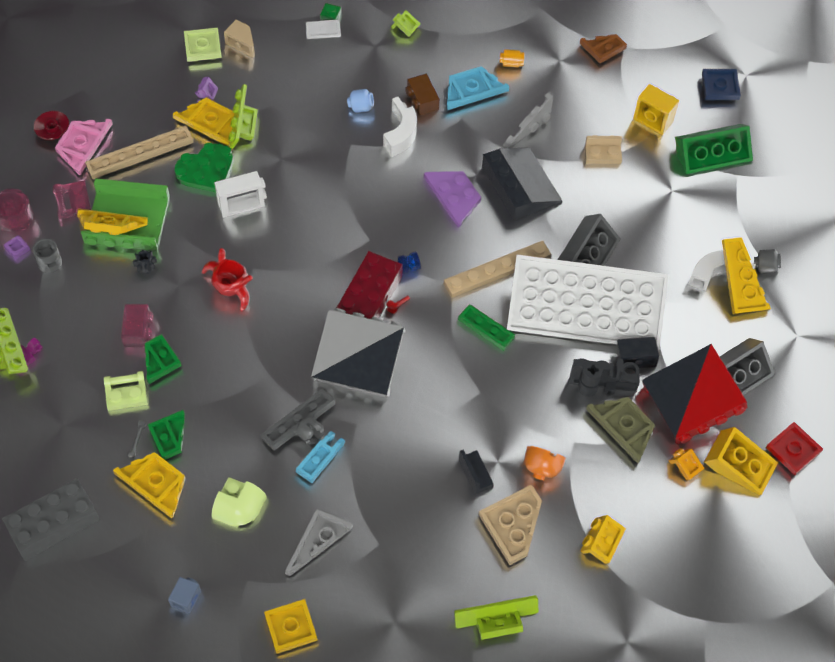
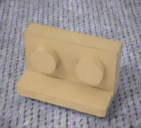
M587 136L585 142L586 164H621L622 136Z

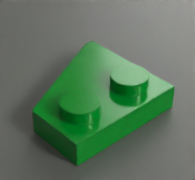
M162 334L145 343L146 378L149 384L182 366L181 361Z
M184 410L147 424L159 453L164 460L182 453L185 424Z

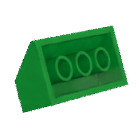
M736 124L675 137L677 156L685 174L753 161L750 126L745 124Z

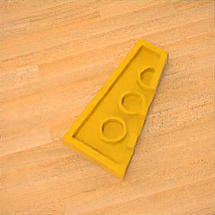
M743 238L723 239L722 247L732 314L770 310V305L764 297V290L758 282L757 273L751 265V258Z

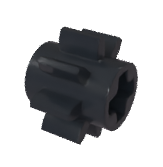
M142 250L138 254L135 253L136 259L133 260L134 267H137L138 272L148 273L152 269L155 270L154 263H157L156 256H153L152 251Z

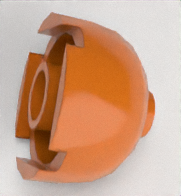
M527 446L524 462L527 470L533 473V478L544 481L545 477L553 478L562 471L566 458L560 454L554 456L555 454L546 449Z

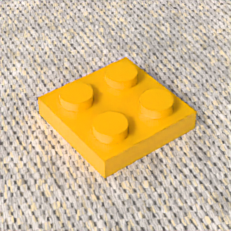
M305 599L264 612L276 654L318 641Z

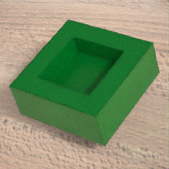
M325 3L320 19H338L342 12L341 7Z

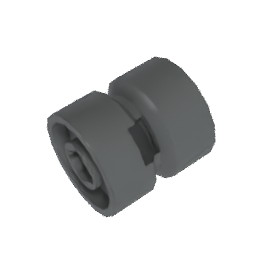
M44 238L38 240L33 245V254L41 271L52 273L61 267L62 259L54 240Z

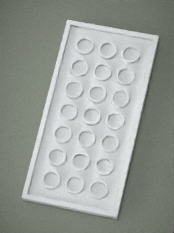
M517 255L507 330L617 345L618 339L655 337L659 351L669 274Z

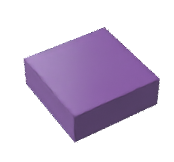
M19 235L3 245L14 260L30 251V247Z

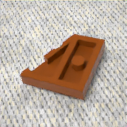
M617 34L595 36L593 40L580 39V45L599 63L606 61L627 48V44Z

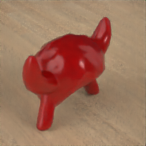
M220 248L218 262L209 261L202 269V274L211 270L213 272L211 278L212 286L221 295L229 297L237 295L240 299V311H244L250 299L246 285L253 277L247 274L246 268L238 261L226 259L225 249Z

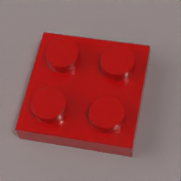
M795 422L790 424L766 446V449L794 475L799 473L823 451V448Z

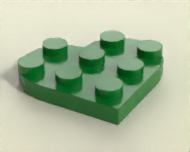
M206 143L198 154H182L175 164L176 178L180 180L182 185L216 193L214 182L228 179L233 167L234 160L231 148L222 144Z

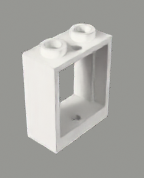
M257 171L214 182L217 202L223 218L265 207L264 199L267 198L264 189L265 182L263 177H259ZM256 190V192H253V193H249V194H246V195H242V196H238V197H235V198L227 199V197H231V196H234V195H238V194H242V193H245V192H249V191Z

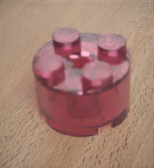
M19 189L1 191V230L15 232L28 229L33 219V210L27 195Z

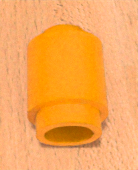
M504 49V53L500 52V63H503V67L519 68V66L524 65V52Z

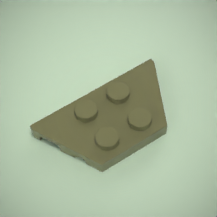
M629 397L620 398L617 401H604V404L587 405L586 410L635 462L639 463L655 424Z

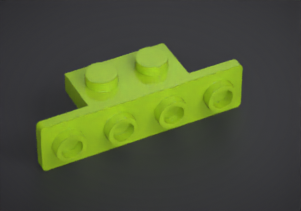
M243 84L241 89H237L235 93L237 101L232 111L235 114L231 120L230 126L232 131L228 137V141H230L229 148L231 149L235 147L239 137L252 141L254 138L258 109L244 105L246 84Z
M0 308V369L7 368L9 374L25 373L28 371V367L8 308Z
M533 595L455 610L456 628L477 625L481 640L523 632V624L520 617L539 612L538 597Z

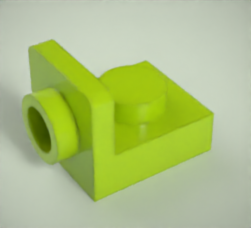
M405 10L402 15L398 13L394 17L393 21L395 23L391 28L394 29L397 25L409 37L421 23Z

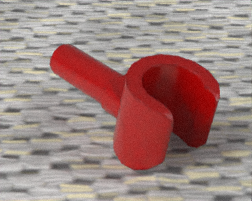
M407 295L396 303L389 300L385 310L395 314L402 304L410 300V297Z

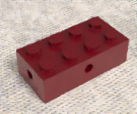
M368 251L336 308L345 310V313L353 315V313L363 314L364 318L372 319V317L380 318L387 302L402 278L403 264Z

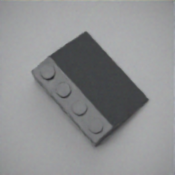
M499 148L483 154L482 168L514 221L562 203L561 197L530 148Z

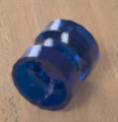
M416 251L411 252L407 256L400 255L397 257L398 263L403 264V274L408 273L409 270L416 271L421 269L420 259Z

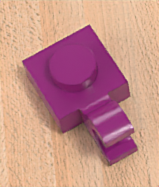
M35 337L28 342L26 348L20 345L27 367L36 360L33 355L43 348Z

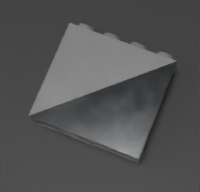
M335 308L334 311L328 310L311 378L315 381L389 398V387L405 328L402 327L401 323L391 321L389 324L377 317L367 319L360 313L350 315L346 314L345 310Z

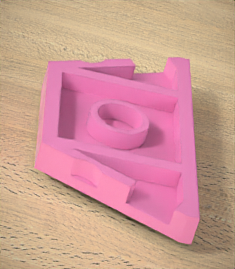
M106 119V122L96 123L95 120L84 122L72 121L68 130L56 145V152L77 174L81 175L86 167L85 162L92 158L112 126V120Z

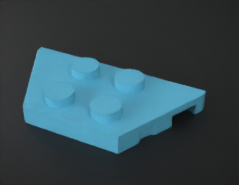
M481 66L450 75L447 110L508 92L509 85L499 82L498 77L488 73Z

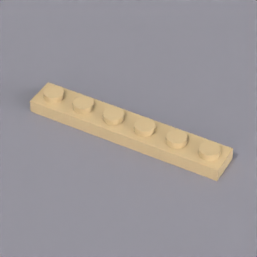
M187 126L94 158L85 163L92 179L194 142Z
M542 240L444 279V285L451 298L513 274L517 255L550 259L552 254Z

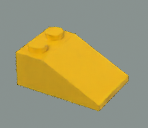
M736 427L720 431L704 461L721 476L758 495H762L778 464L775 459Z

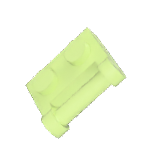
M143 371L125 376L104 377L108 411L148 405ZM139 382V385L112 389V385Z

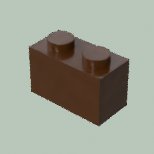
M427 73L407 79L405 91L407 96L411 97L412 106L415 110L417 109L419 115L439 110L440 99Z

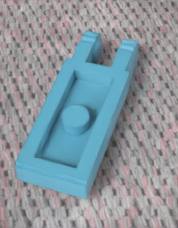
M330 431L296 468V473L310 483H313L343 447L345 440L340 438L333 447H330L329 444L335 437V433Z

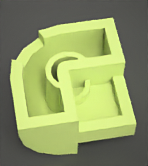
M228 477L222 491H219L212 508V519L235 527L247 524L257 518L267 496L259 487L248 481L243 483Z

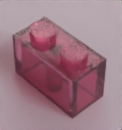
M125 304L121 335L124 347H145V343L151 340L152 331L149 326L150 323H153V312H150L148 304Z

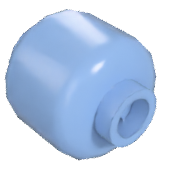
M367 89L353 90L350 97L347 98L348 107L352 108L355 113L370 111L371 107L374 106L372 92H369Z

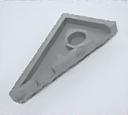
M548 92L545 95V102L541 107L536 105L531 113L519 124L520 131L514 136L510 135L502 146L504 148L513 147L529 133L535 132L542 123L548 122L551 118L554 96Z
M316 509L285 570V574L289 576L294 574L352 529L353 524Z

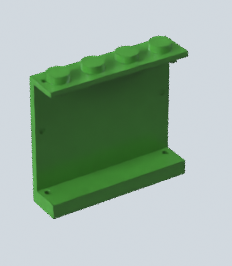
M95 178L96 196L92 210L148 217V225L119 235H110L109 232L103 231L94 233L88 229L86 231L81 230L84 243L106 245L108 247L118 246L127 249L138 248L146 251L157 250L170 198L168 186Z

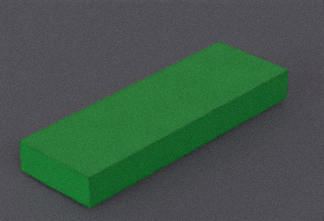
M470 304L458 316L460 322L503 351L515 338L514 333Z

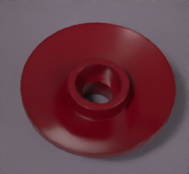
M48 111L36 118L33 127L38 137L45 140H54L63 136L68 130L70 123L64 113Z

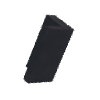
M655 337L617 340L618 359H623V364L633 362L639 368L657 367L659 352Z
M464 449L459 452V462L474 493L477 494L493 488L494 483L478 451L466 454Z

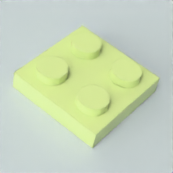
M218 27L184 31L187 62L222 58Z

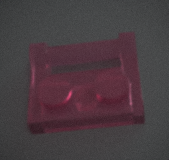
M85 180L65 185L55 184L52 187L53 193L56 194L59 219L77 217L78 208L91 210ZM69 193L72 209H66L63 194Z

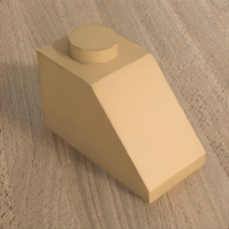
M235 20L224 31L225 44L254 58L255 52L250 26Z

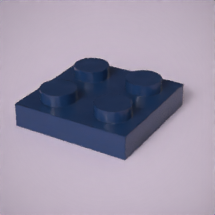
M737 69L702 70L705 100H740L741 93Z

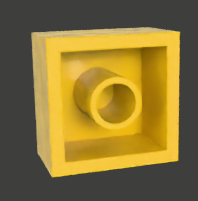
M648 84L638 96L633 119L663 136L674 122L679 100L658 87Z

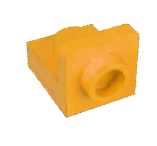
M680 448L672 454L674 457L668 460L670 464L676 463L686 480L692 479L704 469L692 448L685 450Z

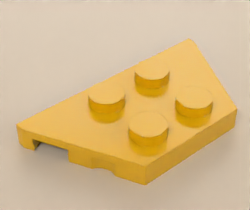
M206 97L196 104L187 106L185 111L173 113V119L230 147L228 137L232 131L230 124L235 114L232 110Z
M77 209V217L83 228L94 233L103 231L109 232L110 235H119L148 225V217Z
M155 452L146 455L143 459L132 461L128 466L120 469L117 467L113 470L116 476L171 519L174 517L186 479L185 475Z

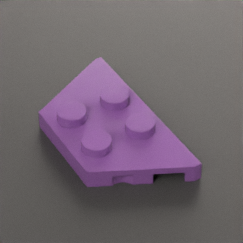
M464 171L424 173L425 180L456 226L460 227L466 216H469L473 208L477 207L481 202L480 194Z

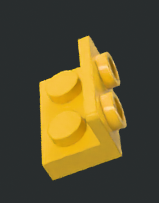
M604 515L592 521L591 530L584 538L580 552L583 554L591 553L607 564L610 563L626 528L610 516Z

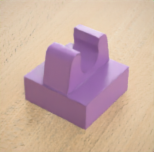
M204 77L201 84L198 85L199 88L195 94L199 98L204 99L207 97L213 101L218 87L209 77Z

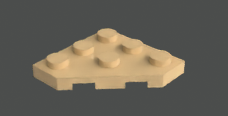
M532 484L480 510L478 513L509 565L528 556L542 503Z

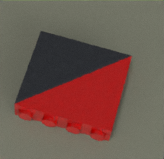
M712 343L642 379L646 392L650 394L673 434L677 445L689 442L697 434L708 432L710 427L716 424L721 425L733 415H741L748 408L745 397Z

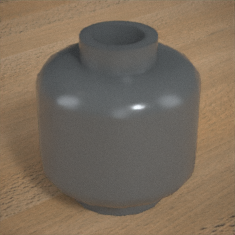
M774 249L760 250L758 256L754 257L755 268L758 267L759 273L762 274L776 273L778 268H781V254H778Z

